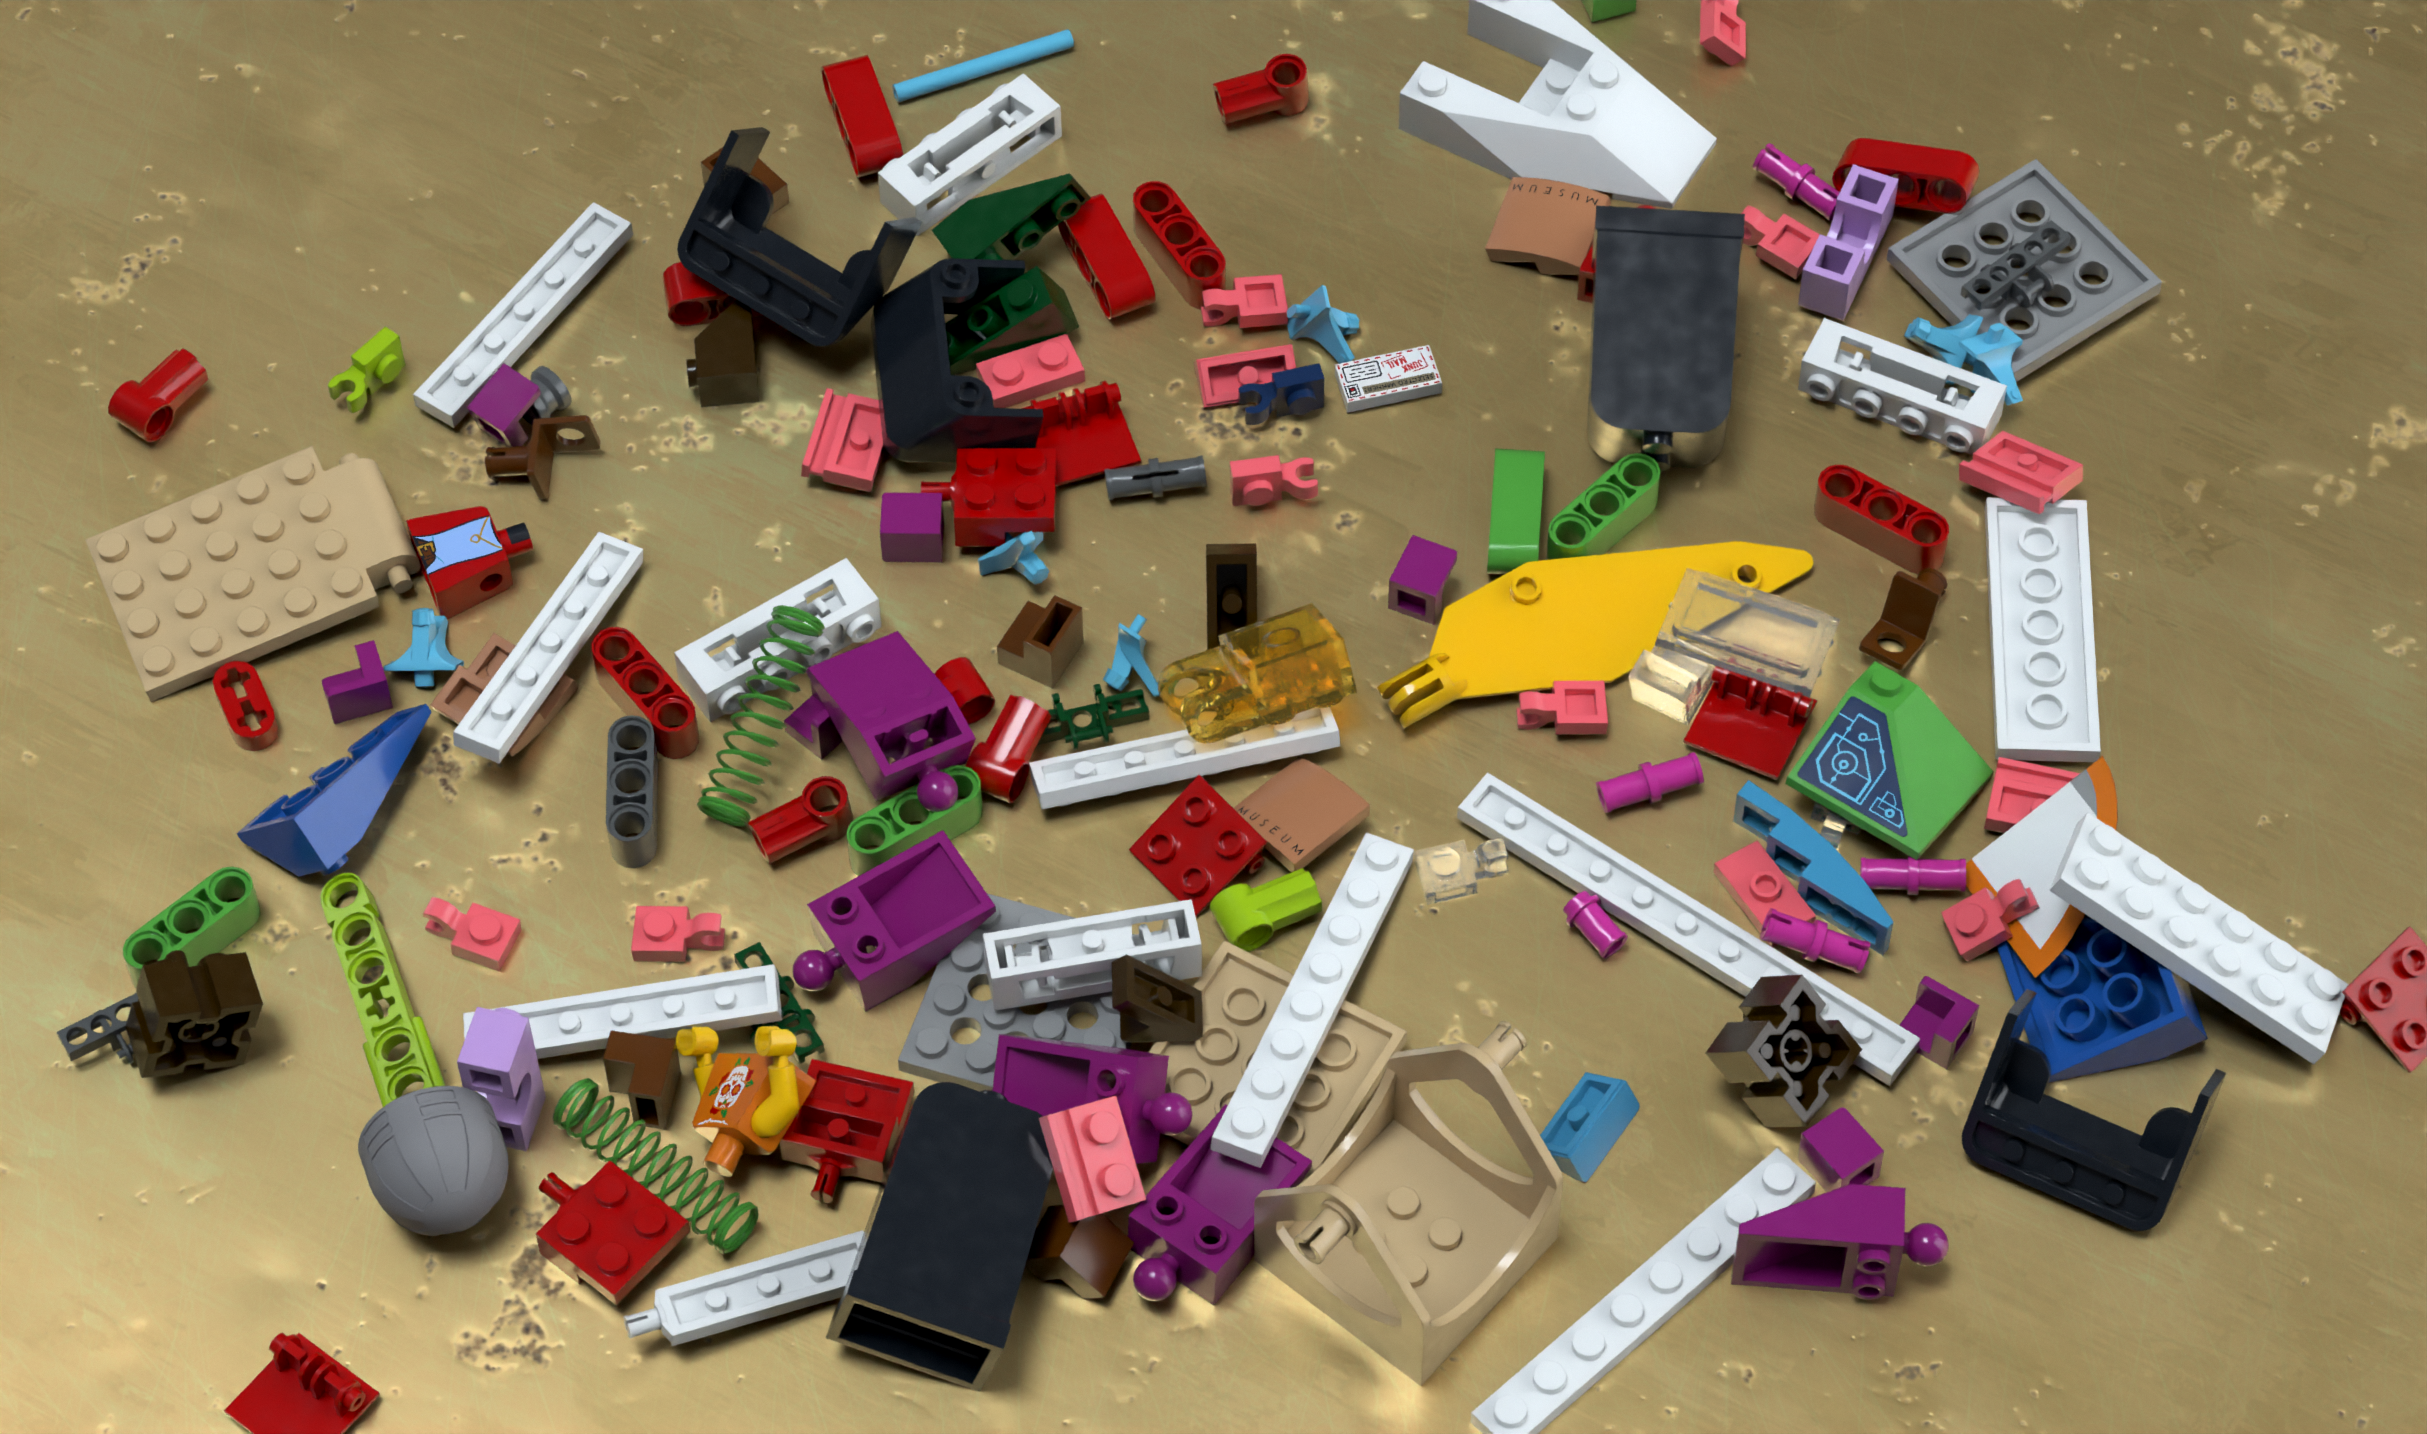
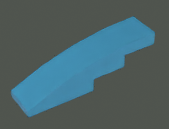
M1748 780L1737 793L1733 822L1767 842L1766 852L1785 875L1799 883L1798 893L1817 916L1853 938L1870 942V948L1883 956L1889 949L1893 920L1867 883L1831 843L1793 810Z

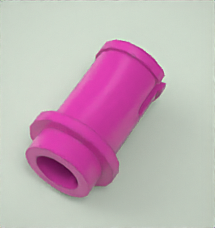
M1583 891L1574 896L1564 907L1563 912L1567 916L1566 923L1571 928L1577 927L1598 950L1599 955L1602 958H1608L1626 943L1628 936L1619 929L1600 907L1601 899L1597 895L1590 896L1587 891Z

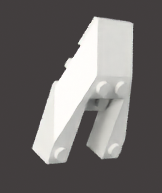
M1469 0L1468 35L1543 68L1519 103L1425 61L1420 64L1400 92V130L1511 180L1512 177H1528L1560 181L1596 191L1613 193L1612 199L1663 208H1673L1715 147L1717 140L1715 136L1552 0Z

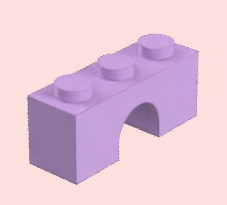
M1853 164L1837 197L1835 213L1828 235H1819L1803 268L1799 306L1844 321L1893 217L1899 179Z
M477 1007L457 1060L462 1085L464 1088L477 1091L490 1102L506 1147L527 1151L546 1098L529 1018L523 1017L518 1012L507 1008L490 1010Z

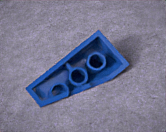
M427 704L398 711L348 748L352 758L348 756L343 757L327 767H321L309 776L314 785L299 791L290 798L288 795H283L270 804L237 833L240 840L298 877L319 871L323 876H326L341 868L349 860L346 853L364 836L431 714Z

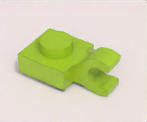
M386 326L351 355L353 365L330 380L328 384L330 397L336 400L342 393L351 391L353 393L346 398L348 411L355 413L361 410L367 402V393L372 395L385 383L392 382L399 375L401 369L406 366L400 337Z

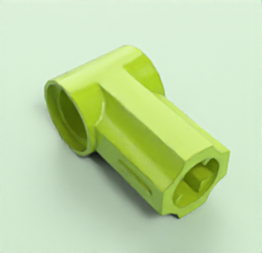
M1301 868L1255 888H1251L1247 884L1230 886L1214 897L1210 904V910L1228 942L1247 952H1251L1269 941L1275 930L1321 912L1322 901L1309 871L1306 872Z

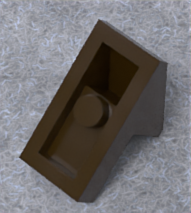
M1127 954L1112 962V1008L1120 1012V1038L1122 1041H1196L1203 1037L1201 990Z

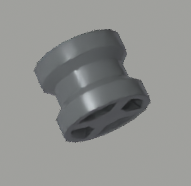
M539 366L532 372L530 381L538 385L541 394L522 417L533 426L534 419L550 418V414L555 410L563 411L571 404V395L567 387L549 368Z

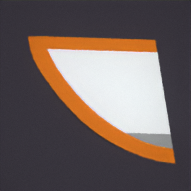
M2103 756L1966 863V887L1972 895L1986 887L1996 897L1998 891L2004 885L2016 879L2022 881L2025 889L2029 887L2032 890L2039 907L2031 913L2007 923L2013 935L2007 941L2035 978L2061 954L2086 915L2049 891L2076 824L2088 812L2106 825L2111 826L2115 830L2117 829L2118 808L2115 782Z

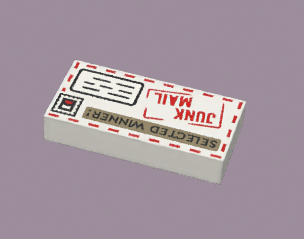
M1429 345L1335 364V377L1347 413L1442 393V381Z

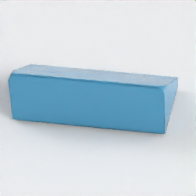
M1586 1072L1540 1134L1561 1172L1581 1182H1587L1638 1112L1639 1102L1625 1080Z

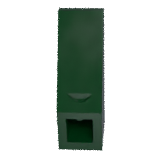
M1069 173L970 199L934 227L932 232L951 258L1015 260L1023 252L1037 246L1043 236L1062 221L1073 217L1091 197Z
M1036 266L946 322L951 375L976 370V363L1069 334L1077 329L1079 324L1064 289Z

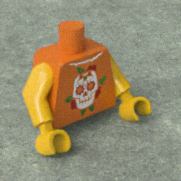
M694 1026L692 1029H681L677 1032L676 1046L679 1053L683 1056H696L698 1067L693 1068L700 1094V1103L692 1123L695 1131L712 1142L703 1161L704 1166L709 1170L722 1176L731 1177L742 1154L769 1155L775 1151L812 1090L816 1080L788 1060V1056L794 1053L797 1045L795 1035L788 1029H780L777 1026H761L755 1034V1047L758 1053H719L714 1063L711 1055L717 1050L719 1038L713 1029Z

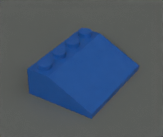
M2087 915L2084 916L2074 936L2061 954L2037 978L2029 971L2007 940L1997 945L2015 1001L2017 1002L2027 989L2037 993L2024 1028L2030 1045L2040 1049L2050 1062L2051 1077L2049 1083L2160 1060L2208 1039L2188 982Z

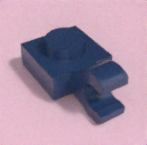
M1320 363L1272 373V382L1250 383L1239 387L1238 401L1240 404H1247L1249 402L1258 404L1245 408L1246 424L1257 425L1265 422L1273 410L1276 417H1282L1292 414L1303 415L1312 410L1324 408L1325 378Z

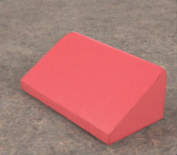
M1292 344L1201 358L1194 361V369L1203 408L1239 403V387L1250 383L1272 382V373L1296 368Z

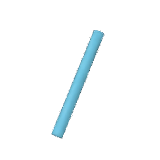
M1069 29L893 84V94L899 103L1074 47V40Z

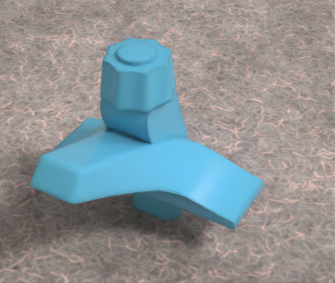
M1321 285L1300 305L1294 304L1287 310V327L1290 339L1295 340L1308 337L1318 341L1339 364L1350 362L1355 358L1343 335L1356 334L1359 329V319L1356 314L1343 312L1331 307L1326 286Z
M1969 314L1960 323L1944 328L1934 327L1930 324V321L1918 317L1913 320L1912 324L1908 325L1904 337L1925 349L1934 359L1961 368L1964 362L1973 366L1974 357L1959 345V341L1976 336L1983 317ZM1947 380L1946 384L1954 385V382Z
M1996 323L1989 327L1988 332L1960 340L1959 345L1974 357V374L2007 385L2004 401L2006 405H2012L2023 401L2012 370L2013 353L2022 345L2023 340L2007 326Z
M1031 530L1030 532H1023L1014 538L1006 532L1004 544L995 546L994 550L978 558L980 575L983 576L1013 567L1034 585L1042 583L1048 578L1049 570L1044 562L1034 553V550L1044 540L1043 532H1032Z
M429 608L412 610V645L399 659L385 665L383 670L414 671L415 686L424 687L435 685L434 670H456L459 665L464 666L463 660L455 658L447 650L445 640L448 625L447 618L444 615L434 616L433 609Z
M1137 614L1129 628L1119 623L1118 641L1112 670L1108 668L1103 680L1112 688L1122 691L1129 683L1127 679L1134 668L1154 697L1164 695L1163 688L1159 681H1156L1144 657L1146 640L1138 635L1147 619Z

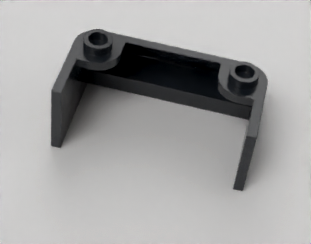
M763 127L731 130L678 241L677 251L681 263L690 272L812 345L827 346L840 342L889 290L922 221L912 217L884 222L872 249L855 253L848 260L841 273L766 228L774 208L773 195L765 183L750 175L770 131Z
M944 259L888 292L875 303L871 317V331L883 445L891 456L906 462L957 463V448L1036 447L1044 418L1043 409L994 408L992 392L982 380L972 376L951 375L944 314H961L1023 275L1025 272V260Z
M2027 989L2007 1013L1962 1132V1145L1966 1154L1980 1165L2128 1229L2144 1231L2153 1228L2166 1213L2198 1146L2226 1073L2218 1069L2215 1070L2200 1092L2192 1113L2176 1107L2163 1108L2150 1118L2143 1135H2139L2044 1094L2051 1077L2050 1062L2040 1049L2019 1040L2037 994Z

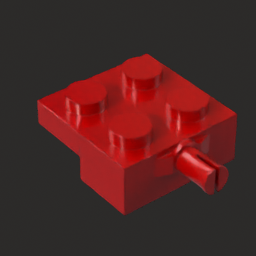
M957 448L956 471L951 477V482L921 481V493H942L943 502H951V507L954 511L955 546H1000L1005 543L1006 532H1030L1031 530L1032 532H1055L1056 448Z
M812 1059L807 1075L816 1080L781 1139L780 1148L782 1160L812 1166L819 1170L810 1195L819 1202H821L823 1196L824 1203H830L833 1201V1195L840 1176L852 1175L873 1181H882L893 1146L905 1123L915 1093L914 1082Z
M608 1161L586 1184L575 1190L561 1180L554 1172L547 1175L548 1180L544 1178L539 1185L541 1193H544L560 1205L557 1213L535 1233L540 1254L578 1284L585 1280L615 1305L690 1232L687 1219L612 1161Z

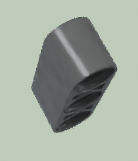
M633 715L625 716L615 721L608 733L606 827L613 859L623 867L634 869L643 867L651 862L657 850L659 761L652 725L648 720ZM631 747H640L635 750H627ZM630 790H639L636 793H626ZM631 833H637V834H638L637 836H634V837H624V836H626L627 834H631Z

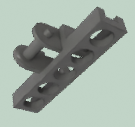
M2051 220L2021 243L2012 245L2009 252L1993 264H1987L1981 268L1978 275L1962 286L1961 296L1965 299L1970 297L1976 302L1975 308L1979 311L1999 296L2004 300L2011 297L2020 306L2029 308L2033 304V295L2041 289L2045 292L2053 290L2054 282L2052 276L2044 271L2041 265L2067 247L2071 236ZM2052 234H2056L2059 237V241L2055 243L2044 241ZM2036 246L2042 250V253L2038 256L2031 252ZM2011 258H2019L2021 268H2012L2008 265L2007 261ZM2000 271L2005 272L2008 278L2005 275H2003ZM2027 272L2028 278L2033 283L2024 288L2017 282V279ZM1985 284L1991 289L1986 294L1975 292Z
M137 992L57 1031L58 1038L71 1061L109 1043L113 1051L121 1049L116 1052L119 1059L125 1057L129 1064L134 1062L131 1043L127 1045L121 1035V1032L126 1030L127 1021L118 1020L116 1015L120 1009L131 1007L132 1002L138 1001ZM107 1020H110L112 1022L111 1027ZM101 1026L103 1033H97L93 1030ZM86 1033L88 1034L87 1039L82 1044L73 1045L69 1043Z

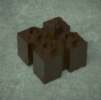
M175 950L168 953L164 960L142 966L136 987L138 1001L132 1002L125 1026L141 1078L183 1073L185 1065L201 1063L203 1070L243 1065L245 1063L251 1044L248 1029L256 1028L263 1005L246 952L209 954L203 957L197 966L189 967L185 953L181 950Z
M1803 975L1760 977L1739 1006L1743 1012V1022H1727L1705 1052L1729 1083L1744 1082L1746 1084L1745 1094L1742 1096V1099L1765 1127L1808 1126L1829 1097V1094L1822 1085L1828 1080H1841L1862 1051V1048L1839 1020H1824L1821 1017L1820 1013L1826 1006V1003Z

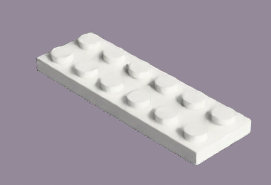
M1987 497L1985 504L1995 759L1998 760L1999 757L2013 760L2096 762L2099 759L2101 748L2087 500H2057L2054 504L2047 502L2044 504V511L2041 514H2037L2002 498Z
M2088 812L2075 826L2049 891L2304 1059L2315 1064L2326 1053L2345 998L2342 991L2349 984L2294 949L2287 942L2280 940L2250 920L2243 913L2236 911L2206 891L2199 884L2189 880L2155 855L2142 849L2111 826L2106 825Z

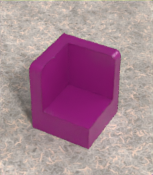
M503 363L467 406V409L478 427L506 447L522 446L528 437L518 421L540 396L541 390L538 385Z
M884 493L882 495L880 521L882 560L885 562L942 563L944 538L942 493Z
M1412 535L1389 579L1388 609L1435 625L1442 611L1443 587L1457 561V551Z
M374 640L355 645L360 668L326 677L322 680L323 690L334 724L393 708L387 679Z
M811 682L812 696L784 720L786 725L785 732L822 760L843 740Z
M1924 976L1918 985L1915 1004L1899 1026L1920 1038L1918 1054L1947 1070L1974 1032L1979 1005L1932 978Z
M1841 1107L1801 1133L1798 1160L1826 1192H1830L1849 1184L1868 1185L1880 1176L1884 1150L1849 1111Z

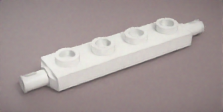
M858 1231L655 1290L653 1309L623 1317L628 1337L631 1339L635 1336L660 1329L663 1335L671 1342V1345L675 1346L840 1298L844 1293L864 1231Z

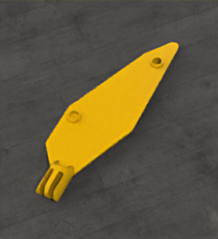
M1733 541L1526 562L1446 606L1429 657L1381 683L1377 689L1383 699L1392 697L1388 702V706L1394 715H1401L1399 722L1405 729L1458 699L1552 689L1554 681L1604 680V683H1611L1808 573L1813 566V558L1805 550ZM1738 576L1748 577L1751 583L1742 582Z

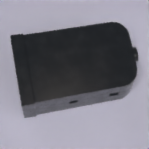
M1596 205L1591 263L1594 273L1587 436L1595 453L1606 461L1617 463L1628 454H1646L1658 463L1660 472L1667 471L1670 467H1701L1712 462L1720 454L1725 441L1731 405L1739 264L1744 238L1745 214Z
M952 1082L935 1083L920 1092L893 1146L844 1293L832 1316L826 1335L827 1339L981 1392L1006 1344L1011 1327L1009 1320L1053 1171L1039 1118L1043 1117L1041 1114L1008 1102L1007 1098L998 1092L991 1090L977 1091Z

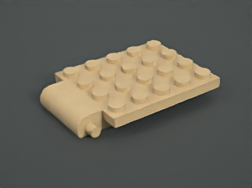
M311 446L85 540L144 689L151 702L213 677L215 672L228 662H249L378 608L379 602L375 592L378 588L391 583L396 593H404L411 589L413 582L410 575L419 572L421 563L378 464L374 460L358 458L356 454L349 453L340 458V465L323 471L315 450Z

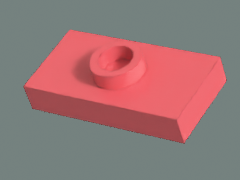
M1758 840L1714 863L1713 873L1760 934L1764 919L1770 908L1812 924L1816 920L1815 913ZM1766 941V942L1769 944V946H1771L1772 948L1778 945V944H1775V943Z

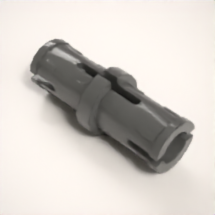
M1203 455L1196 458L1160 463L1158 458L1148 459V464L1104 469L1109 500L1153 493V498L1163 497V491L1199 486L1207 487Z

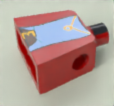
M483 506L406 520L410 540L420 560V569L439 616L444 615L447 619L510 589L513 585L508 559L533 551L532 541L524 522L497 531L488 509Z

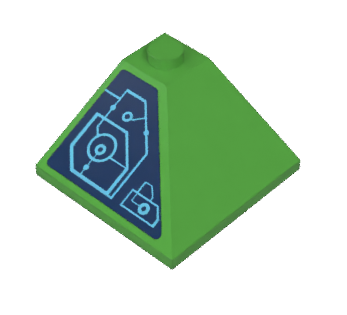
M1875 661L1847 690L1787 776L1785 784L1918 860L1991 780L1994 771L1918 685Z

